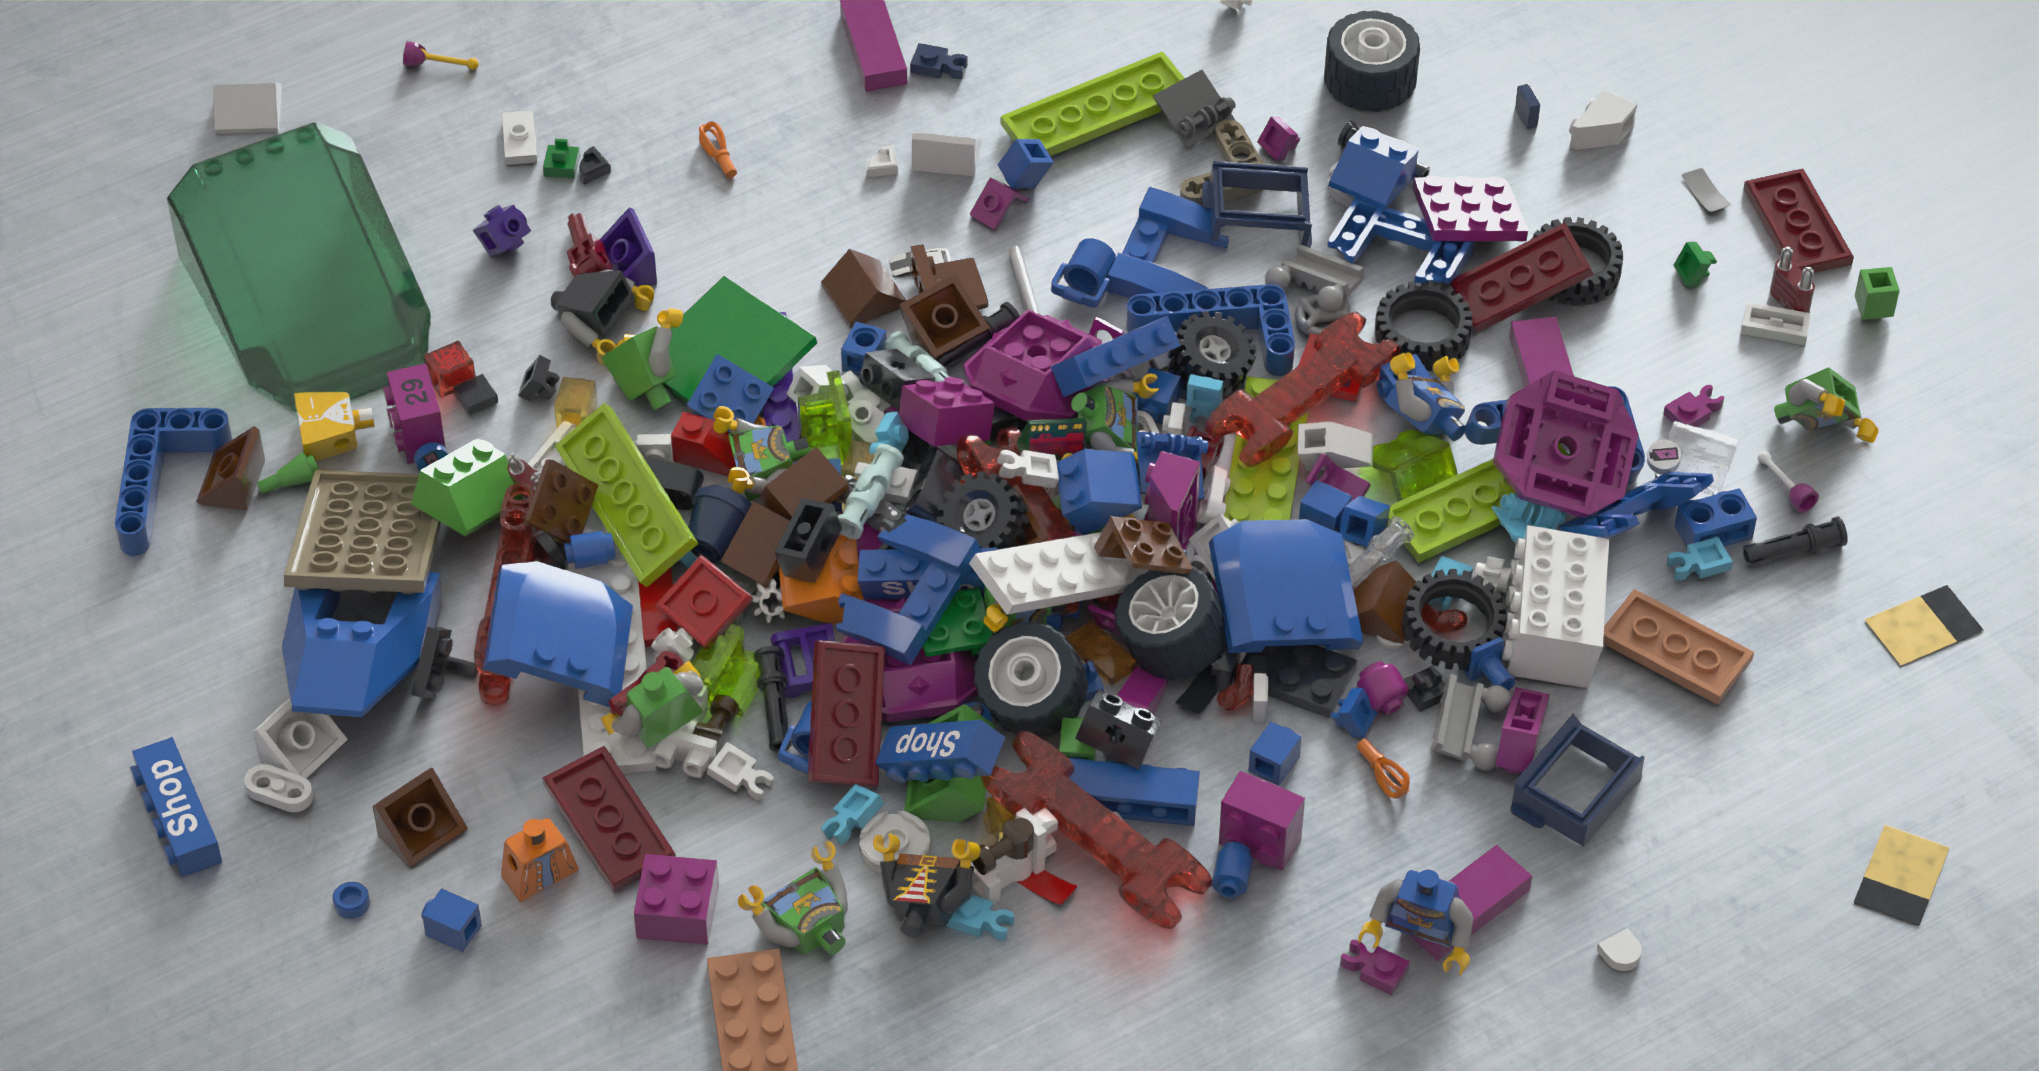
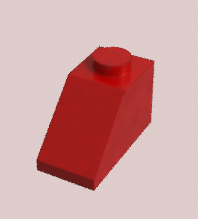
M683 411L671 434L673 462L724 476H729L730 470L736 467L728 436L729 433H717L713 427L715 422L713 419Z

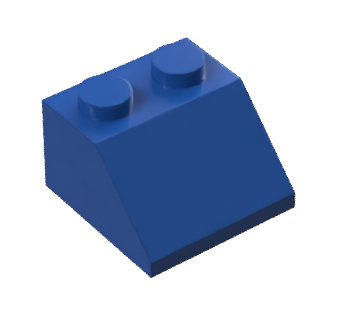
M1362 126L1349 139L1329 180L1328 186L1385 210L1413 181L1419 149L1408 145L1404 141L1381 134L1375 129Z
M1084 449L1057 462L1062 514L1083 535L1106 526L1111 516L1123 518L1142 508L1135 457L1131 452Z

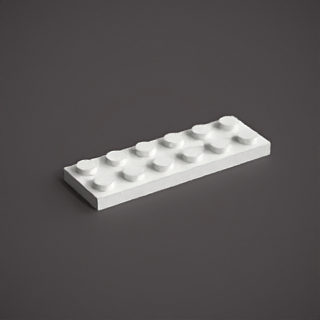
M1102 532L977 553L969 563L1006 614L1120 594L1124 592V589L1136 577L1149 571L1132 568L1127 559L1098 556L1094 546Z

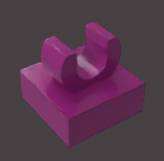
M1271 116L1257 143L1275 160H1285L1289 151L1295 150L1301 139L1279 116Z

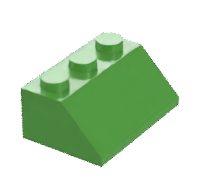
M476 439L420 470L411 504L460 534L467 536L522 504L524 497L516 490L508 474L506 455L495 449L491 443Z
M965 704L928 723L982 720L994 729L992 722ZM974 776L973 779L964 777L951 778V780L940 778L928 779L926 782L908 780L904 811L919 817L921 820L959 823L984 810L988 776Z

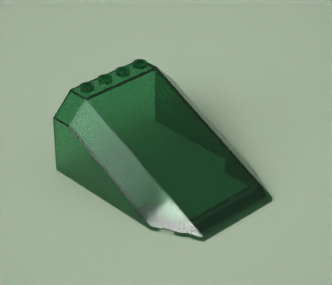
M317 122L309 123L193 164L168 195L167 203L178 256L250 386L256 389L259 387L273 395L274 400L283 405L290 406L297 413L294 393L346 392L349 394L350 400L389 386L387 372L421 364L427 365L431 312L363 158L348 133Z

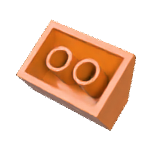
M839 535L815 583L786 577L779 565L783 610L827 624L831 623L834 626L843 622L844 607H840L838 604L841 593L863 600L862 591L858 584L859 562L856 539Z

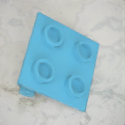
M1515 493L1502 496L1500 501L1502 508L1492 506V510L1500 520L1499 523L1506 528L1514 542H1517L1518 538H1524L1527 525L1557 530L1558 524L1562 525L1566 519L1565 512L1521 500Z

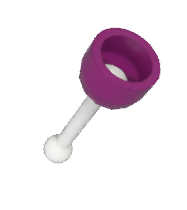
M1762 451L1759 453L1758 461L1761 464H1766L1790 488L1789 501L1799 513L1808 512L1817 504L1819 494L1811 486L1805 483L1795 485L1771 460L1769 452Z

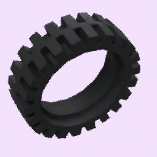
M1564 217L1563 223H1566L1578 246L1597 253L1605 261L1606 267L1593 276L1547 299L1553 301L1555 297H1559L1558 303L1563 305L1566 304L1567 300H1571L1572 306H1579L1580 300H1583L1585 305H1590L1593 298L1600 302L1604 299V295L1610 296L1613 293V289H1616L1623 267L1624 255L1620 240L1616 241L1617 236L1613 232L1608 234L1606 226L1601 225L1597 228L1596 221L1590 220L1588 224H1584V218L1577 217V221L1572 222L1571 217ZM1555 219L1551 221L1550 226L1545 223L1541 226L1540 231H1535L1533 238L1561 225V222Z
M1412 281L1408 282L1407 289L1403 284L1396 286V291L1391 289L1386 293V298L1382 297L1377 308L1375 318L1377 346H1380V351L1383 355L1388 354L1390 361L1402 353L1416 354L1426 370L1432 371L1434 363L1445 356L1448 357V360L1452 358L1461 359L1464 356L1465 350H1468L1472 334V311H1470L1468 302H1463L1461 294L1457 293L1454 295V289L1450 287L1443 291L1442 284L1435 282L1433 287H1429V282L1421 283V286H1417ZM1423 309L1435 311L1447 317L1455 326V331L1451 336L1441 341L1424 343L1412 341L1400 335L1392 326V321L1396 316L1407 311Z
M1442 569L1435 571L1434 577L1429 573L1423 577L1422 582L1418 580L1414 584L1404 606L1402 630H1404L1405 640L1410 641L1409 647L1413 652L1420 649L1419 657L1424 661L1431 656V664L1438 667L1440 661L1445 662V669L1452 670L1454 663H1457L1459 670H1466L1471 661V654L1474 648L1499 637L1503 638L1507 622L1506 605L1502 603L1503 597L1499 592L1494 593L1495 586L1490 582L1483 586V577L1477 575L1474 580L1470 579L1471 572L1463 570L1462 576H1457V569H1449L1447 576H1445ZM1453 597L1463 599L1475 605L1484 614L1487 620V630L1482 636L1471 641L1457 642L1446 640L1434 634L1423 623L1421 617L1422 608L1426 603L1437 598Z

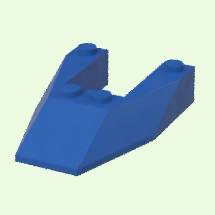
M429 572L424 593L403 594L397 592L384 625L372 624L368 621L346 622L333 619L332 617L340 601V591L320 588L308 590L294 588L282 642V654L292 712L363 717L418 665L427 627L435 626L441 610L440 573Z

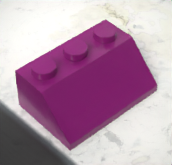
M1161 451L1156 463H1150L1145 477V482L1150 483L1144 500V504L1149 505L1144 520L1170 523L1182 549L1187 550L1190 543L1189 538L1193 536L1197 528L1200 462Z

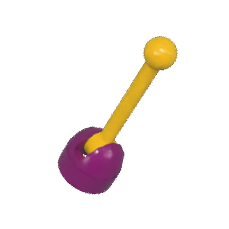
M406 41L403 53V65L420 66L425 60L464 65L470 70H475L479 66L476 58L466 60L428 54L422 44L412 41Z

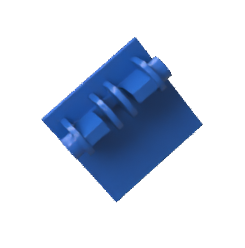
M716 354L686 407L691 409L692 414L715 420L713 415L716 409L724 406L733 412V420L739 418L753 424L774 388L719 354Z
M1137 431L1136 443L1140 494H1146L1150 483L1145 482L1150 463H1156L1160 452L1163 451L1200 462L1198 500H1204L1201 454L1207 453L1208 441L1203 440L1200 436L1189 437L1181 434Z

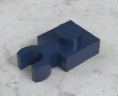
M918 43L910 63V73L940 78L943 72L948 73L954 79H963V67L967 68L968 56L964 54H953L950 56L948 55V48Z

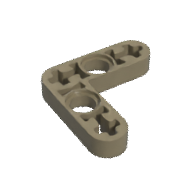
M1228 119L1216 125L1215 143L1226 162L1264 164L1245 129L1239 122ZM1236 153H1245L1249 157L1241 160L1235 158L1233 155ZM1210 173L1184 180L1180 186V197L1203 207L1202 184L1209 180ZM1245 188L1223 189V202L1255 194L1263 190Z

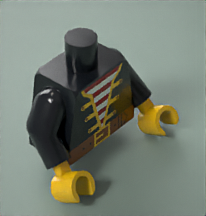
M889 833V845L885 849L883 836L875 835L873 847L876 851L883 853L884 861H880L887 903L894 909L898 918L902 921L900 931L903 934L912 938H918L925 924L939 926L947 924L952 915L970 900L974 867L971 866V861L976 860L980 854V847L977 843L969 841L965 852L966 841L956 839L952 844V854L956 858L900 853L898 859H895L894 854L900 848L899 838Z

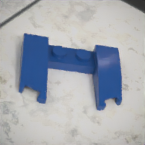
M1149 186L1139 207V217L1123 252H1118L1108 273V279H1111L1107 292L1131 298L1138 294L1208 289V287L1177 272L1156 265L1155 262L1168 234L1226 249L1229 246V238L1226 235H1222L1220 230L1218 241H1211L1210 210H1206L1201 205L1173 193Z
M1354 198L1330 236L1327 245L1329 248L1336 249L1345 256L1344 259L1350 263H1354L1365 252L1376 235L1390 241H1398L1414 246L1419 250H1427L1430 252L1415 275L1414 283L1444 282L1445 284H1450L1460 274L1472 256L1474 241H1433L1424 218L1391 208L1383 210L1358 198Z
M1667 472L1626 492L1621 500L1587 518L1578 516L1559 527L1561 531L1611 539L1639 525L1640 522L1637 515L1649 510L1668 509L1679 506L1714 482V478L1711 473Z
M906 515L904 517L906 522L889 533L885 529L877 537L879 541L929 563L926 571L899 614L841 593L838 604L840 607H844L843 622L836 624V629L838 632L866 645L885 647V654L911 666L971 570L970 561L975 554L981 553L982 550L977 540L973 537L932 521Z

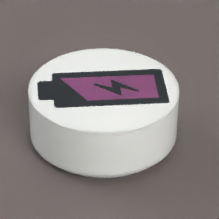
M1664 439L1655 441L1650 445L1647 452V464L1652 471L1657 474L1674 472L1680 465L1681 451L1677 444Z

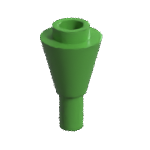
M302 451L279 469L277 474L257 482L263 495L281 486L287 487L311 483L315 470H319L313 455L306 457L304 451Z

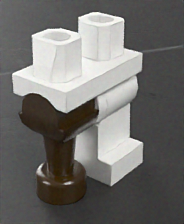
M704 685L698 695H691L704 713L655 744L653 762H656L657 767L671 768L674 760L684 762L683 770L688 776L700 779L723 748L722 731L725 723L732 722L735 719L740 707L733 698L727 695H716L709 708L708 689ZM709 709L712 717L707 724L702 723Z
M1023 808L1016 813V819L1008 820L1005 823L1002 838L990 847L983 844L978 845L980 847L979 857L971 861V866L974 867L973 891L979 897L993 901V904L1000 901L1002 888L1013 881L1027 879L1032 871L1037 875L1045 870V857L1056 851L1057 843L1051 833L1058 828L1057 819L1046 808L1034 815H1031L1026 808Z

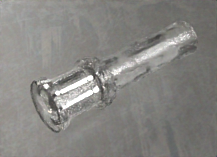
M1393 516L1388 521V526L1378 536L1374 535L1369 539L1368 548L1349 566L1353 591L1382 562L1392 561L1395 558V552L1405 542L1409 543L1414 539V533L1405 521Z

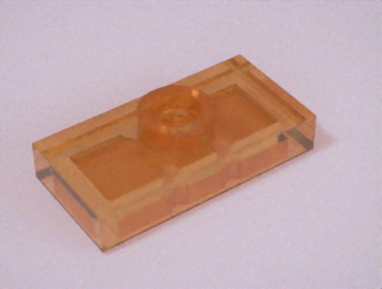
M1090 620L1066 637L1078 656L1086 664L1088 661H1092L1098 674L1111 686L1138 667L1135 658L1093 620Z

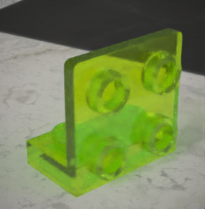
M1414 429L1399 433L1398 438L1388 443L1373 446L1372 467L1390 474L1397 502L1458 475L1450 443Z

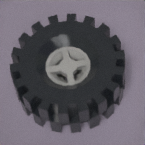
M1206 311L1201 312L1198 318L1195 313L1189 317L1188 321L1184 320L1176 334L1180 346L1168 352V358L1171 359L1169 366L1171 370L1177 369L1175 375L1181 376V379L1186 380L1184 384L1186 388L1192 374L1223 381V397L1228 396L1231 390L1235 393L1243 385L1256 359L1254 355L1256 345H1250L1253 337L1250 333L1244 335L1243 332L1246 327L1241 323L1238 326L1234 325L1235 319L1230 316L1225 320L1221 318L1222 313L1215 312L1213 317H1210L1209 312Z
M977 472V478H975L970 473L964 476L966 482L963 484L958 480L952 483L955 488L952 493L947 490L945 491L943 497L947 502L946 504L939 503L937 510L943 516L937 517L938 524L975 538L980 548H997V550L1018 547L1019 545L1015 543L1017 538L1019 537L1024 540L1026 532L1022 529V526H1029V518L1023 513L1029 512L1028 507L1022 501L1024 500L1022 495L998 475L991 473L989 476L985 472Z

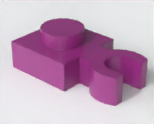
M1711 384L1701 388L1700 394L1696 397L1689 391L1665 405L1663 415L1686 435L1709 421L1711 412L1719 411L1723 407L1725 397L1721 395L1715 399L1709 398L1712 396L1713 386Z
M1354 939L1350 941L1349 951L1358 956L1351 957L1343 953L1340 960V965L1347 970H1361V981L1390 995H1393L1408 972L1410 965L1409 960L1379 946L1371 953L1367 951L1366 946L1362 942L1359 943L1358 940Z

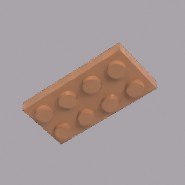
M1633 589L1604 626V645L1717 705L1749 666L1754 656V651L1636 589Z
M780 949L707 958L722 1071H798Z

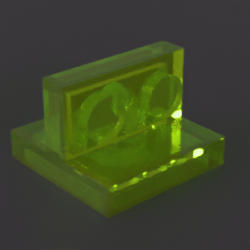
M840 371L826 372L827 392L798 397L800 439L806 437L810 449L835 445L841 465L852 464L851 417Z
M730 624L725 635H720L708 650L701 647L692 662L694 668L701 675L700 678L703 685L707 686L708 705H711L716 695H727L739 704L740 709L737 716L743 717L758 690L756 680L759 677L758 664L754 661V652L745 649L743 627Z

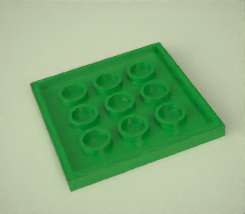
M723 276L683 314V321L678 328H670L673 334L669 345V356L675 368L676 377L663 384V387L688 403L716 354H719L773 387L818 342L814 335L726 276Z

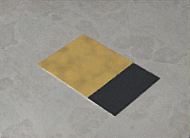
M1948 585L1864 619L1901 666L1984 631Z
M1884 825L1854 903L1920 926L1950 847Z

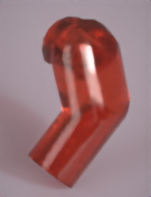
M1426 603L1421 611L1423 622L1440 634L1459 631L1465 628L1468 623V616L1462 610L1437 611L1429 603Z
M1237 664L1236 682L1225 691H1220L1217 696V703L1221 708L1228 711L1236 710L1251 699L1253 695L1254 665Z

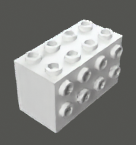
M1527 525L1524 538L1517 539L1514 558H1517V560L1511 559L1509 569H1511L1509 580H1512L1513 586L1508 587L1506 606L1510 607L1511 613L1507 612L1506 614L1507 622L1504 633H1508L1509 640L1505 639L1502 660L1507 661V670L1512 676L1589 688L1603 648L1609 539Z

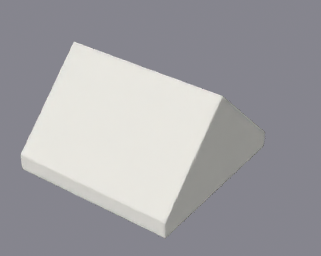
M282 84L213 85L215 134L279 132Z
M912 132V170L975 177L982 139Z
M290 698L253 731L260 762L303 776L306 779L348 740L329 715L292 712Z

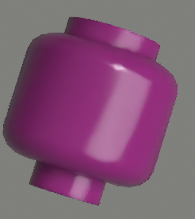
M1378 661L1367 666L1359 673L1360 679L1357 682V688L1365 690L1373 710L1378 713L1384 711L1386 715H1390L1404 706L1402 700L1408 694V686L1395 665L1390 663L1384 664L1383 661Z

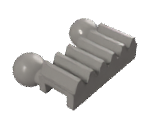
M1300 244L1296 248L1297 256L1292 261L1284 259L1281 262V267L1275 266L1267 271L1265 284L1277 285L1285 290L1295 278L1298 286L1306 283L1309 290L1316 286L1319 292L1317 296L1319 306L1325 311L1332 312L1339 309L1343 301L1362 283L1364 272L1361 266Z
M1450 674L1442 689L1441 707L1437 713L1439 717L1435 724L1434 741L1430 750L1461 761H1466L1469 758L1472 759L1473 764L1482 771L1492 770L1496 767L1498 749L1490 743H1481L1477 746L1472 745L1480 702L1482 701L1490 712L1501 713L1510 705V693L1505 687L1494 685L1487 689L1483 687L1484 684L1477 683L1475 687L1456 682L1457 675Z

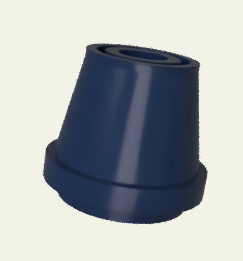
M710 485L699 488L693 498L694 508L688 528L698 544L691 549V552L698 558L700 555H703L711 563L721 564V559L752 504L734 490L720 485Z

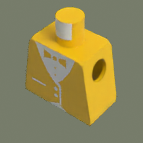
M346 392L294 393L303 451L306 457L313 455L315 461L355 450L357 448L355 430L375 427L372 407L352 410L350 397Z

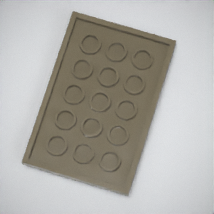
M315 470L284 572V587H295L299 590L320 588L333 591L365 590L370 593L381 591H394L403 594L424 593L441 522L411 504L419 474Z

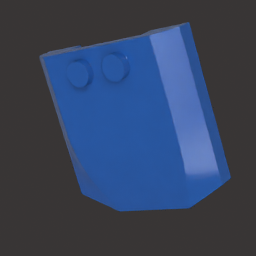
M1307 519L1241 521L1212 537L1209 542V549L1218 597L1223 608L1224 631L1229 653L1262 652L1265 646L1326 644L1327 650L1360 649L1363 645L1342 534Z
M540 562L502 565L497 575L483 669L517 679L520 672H524L585 691L583 700L610 707L608 704L609 700L621 692L623 687L633 605L601 581Z

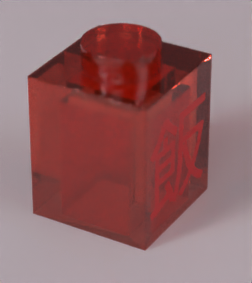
M459 340L423 355L424 364L427 365L432 385L440 398L454 393L453 386L476 376L474 361Z

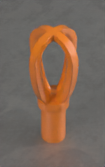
M712 121L706 125L702 124L698 128L701 146L708 155L719 163L726 178L735 177L737 170L726 149V140L720 125ZM707 131L716 137L721 148L720 150H717L706 135Z
M1362 739L1357 744V749L1370 763L1379 786L1388 797L1397 799L1410 791V777L1403 767L1379 753L1368 739ZM1392 768H1394L1403 777V779ZM1383 769H1385L1393 778H1395L1396 781L1402 787H1399L1396 784H1394L1385 774ZM1387 784L1397 792H1392L1387 786Z

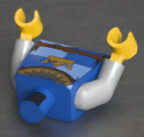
M1402 353L1394 357L1390 362V368L1398 376V380L1395 381V386L1384 402L1425 434L1446 435L1452 441L1459 440L1464 435L1466 428L1460 421L1465 412V407L1454 396V383L1450 382V376L1459 371L1457 359L1452 358L1448 360V357L1445 356L1434 363L1433 370L1436 376L1440 378L1439 381L1436 377L1407 375L1406 372L1415 368V361L1411 353Z
M1427 869L1421 872L1408 870L1404 880L1396 879L1380 889L1369 914L1372 919L1362 926L1359 933V943H1361L1365 933H1371L1376 938L1372 948H1376L1383 935L1381 927L1383 922L1386 923L1385 927L1449 948L1453 945L1454 950L1445 959L1443 969L1448 973L1453 965V961H1456L1460 965V976L1470 964V957L1465 952V948H1468L1470 943L1473 915L1463 900L1460 899L1458 886L1452 882L1439 879V875L1435 871Z

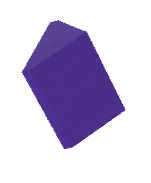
M629 207L599 240L603 242L606 254L612 263L613 271H622L626 278L635 282L634 286L636 287L656 285L655 252L635 210Z

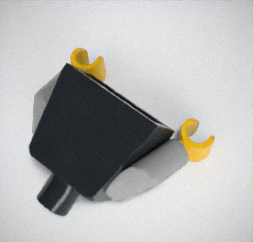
M619 270L578 274L573 278L565 291H555L551 296V306L554 310H558L563 326L588 348L593 346L597 350V361L602 365H605L601 359L606 354L604 352H610L616 348V345L610 339L600 340L598 337H605L633 296L635 297V307L641 311H648L650 309V302L654 300V290L651 286L641 285L636 287L634 286L635 282L626 278L623 272Z

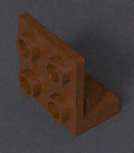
M923 244L911 246V274L918 294L956 275L977 309L988 308L989 301L974 258L935 264L932 256L927 257Z
M547 459L525 519L526 523L548 534L558 547H564V544L570 543V536L583 533L599 485L562 464Z
M1111 516L1094 546L1098 556L1127 559L1130 566L1135 569L1189 574L1192 570V566L1170 523L1163 521H1147L1131 517Z

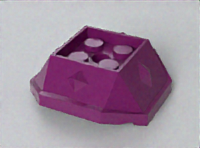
M1028 309L1009 327L993 333L992 339L963 364V374L968 386L981 391L983 396L995 403L994 406L1025 421L1078 418V413L1072 409V400L1077 394L1091 390L1093 385L1063 397L1050 366L1101 345L1102 340L1071 326L1068 319L1060 321L1049 315L1043 316Z
M1553 370L1539 380L1512 394L1507 399L1492 462L1521 500L1587 518L1616 503L1625 496L1639 433L1623 405L1624 401L1618 389ZM1558 443L1568 447L1570 456L1563 455L1559 451Z
M902 599L896 602L874 605L899 614L907 600ZM846 635L841 640L843 643L866 645ZM922 647L910 666L885 654L882 721L895 722L941 716L963 704L971 702L975 696H978L973 678L975 677L974 666L978 659L977 655L971 656L970 650L927 657Z

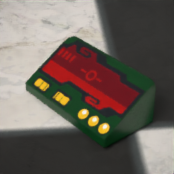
M1085 418L1030 420L1024 427L1016 446L1020 453L1026 450L1055 455L1056 460H1061L1067 453L1075 454L1084 450L1087 421Z

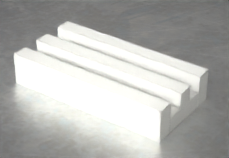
M1747 302L1740 334L1805 346L1811 313Z

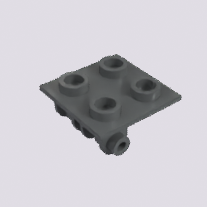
M1202 69L1152 96L1186 148L1214 134L1216 125L1219 122L1228 119L1235 120L1232 115L1233 109L1236 107L1234 100L1231 97L1221 98Z

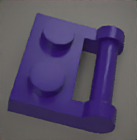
M831 623L781 631L771 636V645L781 647L785 652L782 664L783 672L788 678L787 687L784 689L786 698H795L803 692L812 691L814 642L817 640L836 642ZM800 645L806 675L796 676L790 650L792 646Z

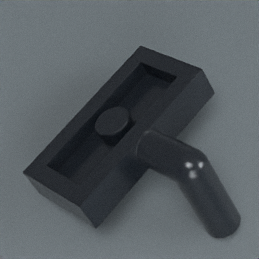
M427 627L411 695L421 698H436V694L440 692L444 683L442 669L472 677L477 676L479 664L449 656L453 646V640L450 639L452 630L443 627Z

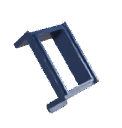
M1213 161L1209 180L1202 184L1203 207L1206 210H1210L1211 241H1218L1222 225L1298 230L1299 245L1311 248L1312 224L1310 222L1308 167ZM1223 187L1296 192L1298 215L1224 210Z
M1573 713L1516 779L1510 812L1535 828H1542L1546 824L1584 847L1635 784L1641 780L1645 757L1643 755L1641 757L1636 756L1582 725ZM1570 745L1606 764L1609 769L1616 772L1582 814L1535 787Z

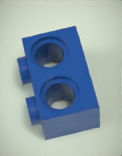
M1738 488L1730 491H1721L1715 495L1697 500H1688L1679 505L1674 527L1686 548L1689 544L1719 537L1723 546L1726 547L1753 539L1757 516L1741 489Z

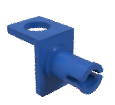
M1501 637L1474 648L1467 669L1462 670L1471 682L1486 676L1493 686H1503L1508 691L1513 688L1516 681L1501 662L1504 641Z

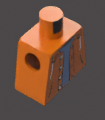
M549 818L526 821L522 831L507 838L504 842L501 878L519 902L579 870L567 841Z

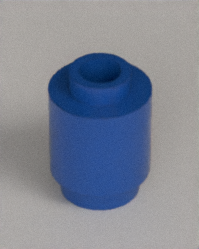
M602 531L572 535L570 536V543L564 544L567 564L574 563L575 570L606 565L609 560L616 559L611 532L603 534Z
M1229 842L1224 844L1217 853L1212 887L1224 897L1234 898L1247 891L1253 859L1250 855V849L1244 844Z

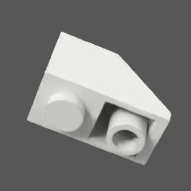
M1604 89L1596 99L1592 98L1589 101L1581 117L1576 116L1569 128V133L1571 134L1570 148L1581 150L1618 145L1634 127L1637 104Z
M1335 422L1299 424L1298 456L1306 471L1312 470L1321 453L1326 454L1337 466L1343 469L1372 467L1373 435L1372 433Z

